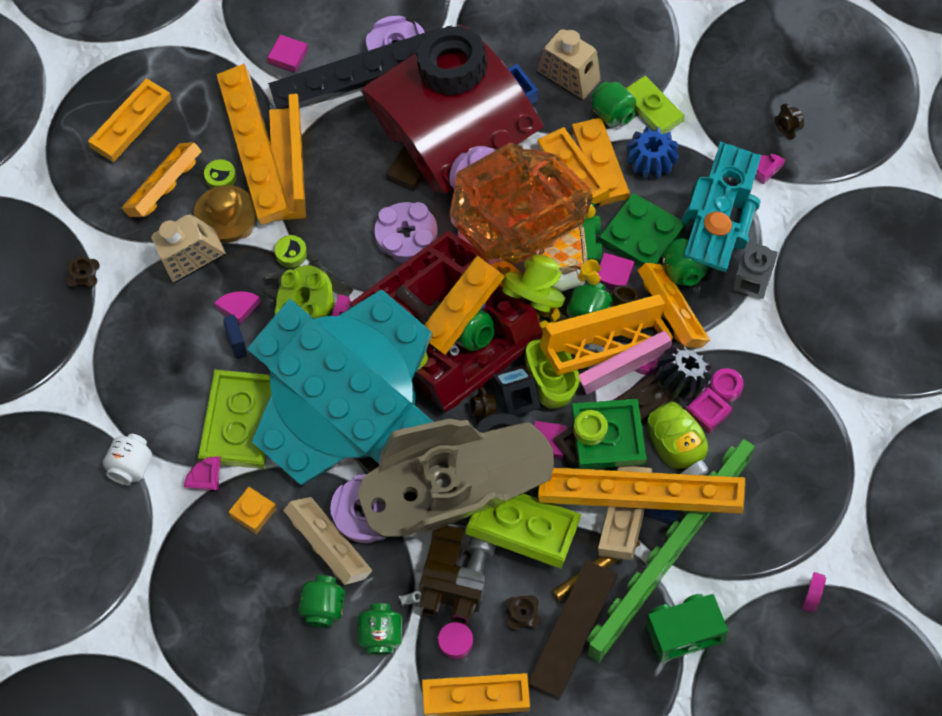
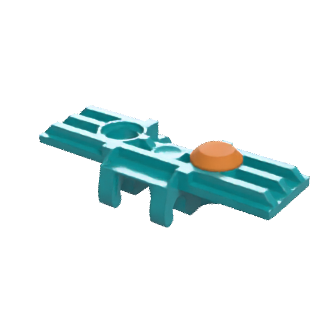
M720 141L709 177H699L693 184L690 193L692 198L691 204L686 208L682 217L684 225H688L691 219H695L684 258H689L694 262L726 272L733 248L745 249L746 244L749 243L748 233L754 213L761 204L757 196L750 194L761 155ZM732 177L738 182V185L729 186L723 181V178ZM733 207L742 209L738 223L731 221L729 218Z

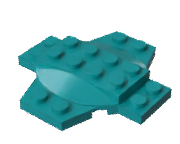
M382 289L339 316H326L315 319L293 300L289 299L247 348L270 370L272 394L252 442L303 486L337 466L345 458L360 459L371 456L379 463L382 448L392 432L434 422L415 406V392L412 382L415 372H418L433 332Z

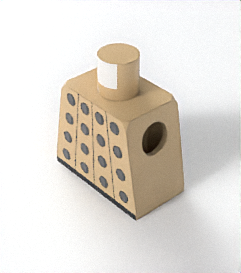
M561 29L543 49L537 73L583 101L600 82L597 51L594 47L581 40L578 32Z
M186 215L175 222L171 220L165 221L160 226L159 231L151 236L174 284L226 255L215 229L193 215Z

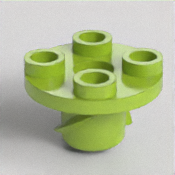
M541 254L532 255L530 260L524 262L526 269L524 275L514 272L505 274L503 279L505 286L502 290L505 294L513 298L520 299L522 296L531 300V305L543 312H549L551 307H562L565 297L561 292L552 287L559 281L561 271H559V264L552 258Z
M304 265L294 270L289 269L282 275L281 285L277 294L275 314L279 312L289 299L293 300L314 319L326 317L332 313L335 305L332 295V284L328 275L323 270L315 266Z

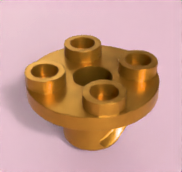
M231 185L217 186L201 195L194 207V217L214 228L222 243L233 242L250 236L257 219L251 195L245 190Z

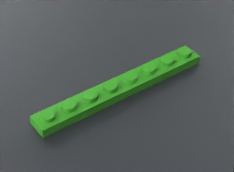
M745 439L742 440L737 448L731 446L722 459L721 463L724 466L718 473L712 471L709 476L738 477L750 462L755 446ZM684 511L687 515L680 523L676 520L671 525L665 536L668 539L662 548L656 546L646 561L649 566L643 574L640 572L635 573L627 585L629 590L623 600L617 598L607 612V615L610 616L603 626L597 624L587 639L590 643L589 657L600 663L712 512Z

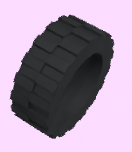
M446 26L445 28H438L434 32L428 33L425 36L426 38L420 41L419 49L416 51L420 78L422 82H425L426 87L433 89L434 92L439 94L445 93V95L462 94L464 91L473 89L476 84L482 81V77L485 76L487 67L485 46L481 41V37L478 34L476 35L473 30L465 29L463 26ZM448 52H463L467 56V62L454 69L439 68L436 63L439 56Z

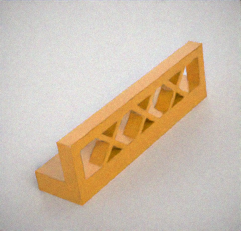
M289 94V108L269 110L271 148L291 214L277 220L306 218L300 106L298 94Z
M658 294L545 325L540 348L555 373L560 375L602 363L651 338V336L640 333L642 329L654 326L658 333L666 331L672 341L673 336L661 319L666 303ZM619 335L633 339L632 343L626 345L612 340L613 337ZM593 343L604 347V350L594 353L584 349L587 344ZM565 351L576 356L573 360L561 362L556 353Z

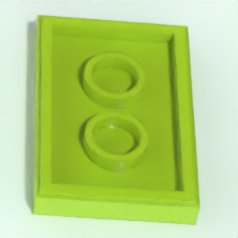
M214 369L198 455L199 462L209 457L222 456L221 465L265 469L267 455L252 440L272 395L270 375Z
M523 493L472 515L465 534L562 569L582 514L552 503H539L538 498Z

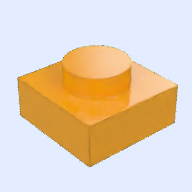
M248 487L228 513L230 518L257 535L276 511V504L251 487Z

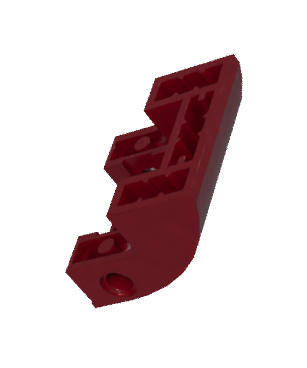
M483 40L481 41L484 43L487 59L486 74L482 77V81L476 84L470 91H464L462 94L445 95V93L439 94L434 92L433 89L427 88L425 82H422L420 78L416 53L360 89L390 141L403 142L432 192H443L445 194L453 189L449 180L450 171L456 158L463 152L467 153L476 146H486L499 151L501 154H505L544 127L512 73ZM448 52L439 56L436 63L439 68L454 69L464 65L467 62V56L463 52Z
M448 230L349 304L352 308L382 289L425 325L474 259L479 256L488 264L489 261L484 253ZM500 285L485 302V307L481 309L492 317L494 323V336L491 342L486 347L480 348L477 351H468L457 345L459 353L456 356H452L450 351L445 355L429 343L426 350L428 360L414 374L412 379L413 387L445 413L459 405L464 398L476 389L482 387L485 382L493 377L492 374L507 368L512 361L525 352L529 342L542 339L543 332L535 309L523 300L505 294L502 291L503 287Z

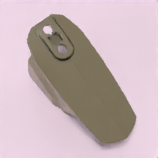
M449 418L396 430L389 435L382 448L379 466L363 477L358 491V498L368 527L382 537L415 536L436 530L492 508L550 481L554 466L553 448L539 429L530 422L480 433L468 420L459 421ZM412 492L416 495L417 499L409 502L404 499V495ZM381 503L382 505L385 504L386 507L382 512H374L372 510L373 504Z

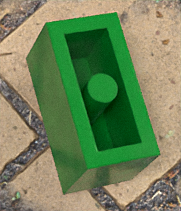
M695 594L686 598L682 604L672 607L670 604H663L654 608L648 614L646 628L660 663L725 643L729 630L714 594L704 597L703 594Z

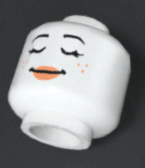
M129 434L128 437H116L112 441L103 460V466L107 470L106 475L114 482L126 486L130 485L131 482H139L143 478L153 457L151 450L146 446L147 441L136 434Z

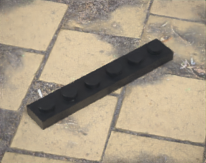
M435 29L270 82L268 84L276 109L289 108V94H298L299 106L303 107L362 88L416 53L417 49H419L420 41L424 40L425 36L428 33L434 32Z

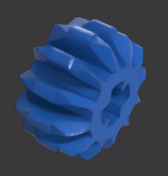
M647 126L643 133L635 131L632 140H629L627 143V164L633 165L632 170L634 174L642 171L645 179L649 174H653L657 179L661 177L662 172L669 175L672 171V166H675L678 161L677 141L672 140L671 132L661 134L660 126L655 131H650Z

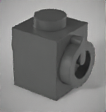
M747 243L736 274L733 290L764 299L778 252L770 250L764 245Z

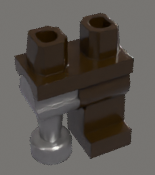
M446 525L433 530L429 552L419 583V592L421 593L420 613L430 617H438L442 603L453 606L451 613L452 621L466 626L469 625L474 612L479 613L485 585V576L483 575L485 560L493 556L496 545L471 536L467 549L472 556L467 568L458 566L465 543V529Z

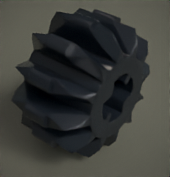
M683 344L677 348L671 346L656 363L655 370L657 375L655 380L663 383L661 390L670 391L672 398L679 395L685 402L689 398L696 399L703 393L712 378L709 372L712 366L704 362V355L699 356L695 353V348L687 350Z

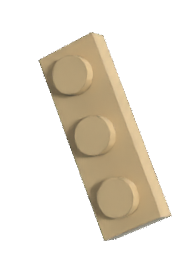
M623 466L618 467V471L652 473V468ZM608 507L598 547L599 556L633 560L645 508Z
M312 497L289 502L283 511L291 519L293 526L310 542L313 550L332 569L336 578L341 580L344 585L365 580L372 569Z

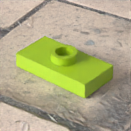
M646 75L626 88L636 98L635 111L654 131L660 126L661 134H665L684 122L685 115Z

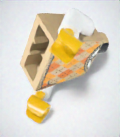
M587 194L578 196L574 203L576 209L569 208L558 216L534 227L530 244L513 245V262L524 263L535 254L552 258L559 264V271H561L559 281L552 286L559 292L583 285L586 280L590 285H597L601 279L597 272H600L602 268L596 260H587L584 227L582 226V221H579L580 216L585 219L594 217L596 209L593 205H590L593 202L591 197Z

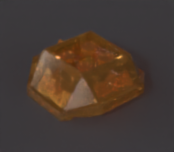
M508 143L457 172L450 219L451 223L486 260L500 259L516 265L544 248L553 247L557 240L584 224L593 199L592 189L555 154L541 150L523 149L521 145Z

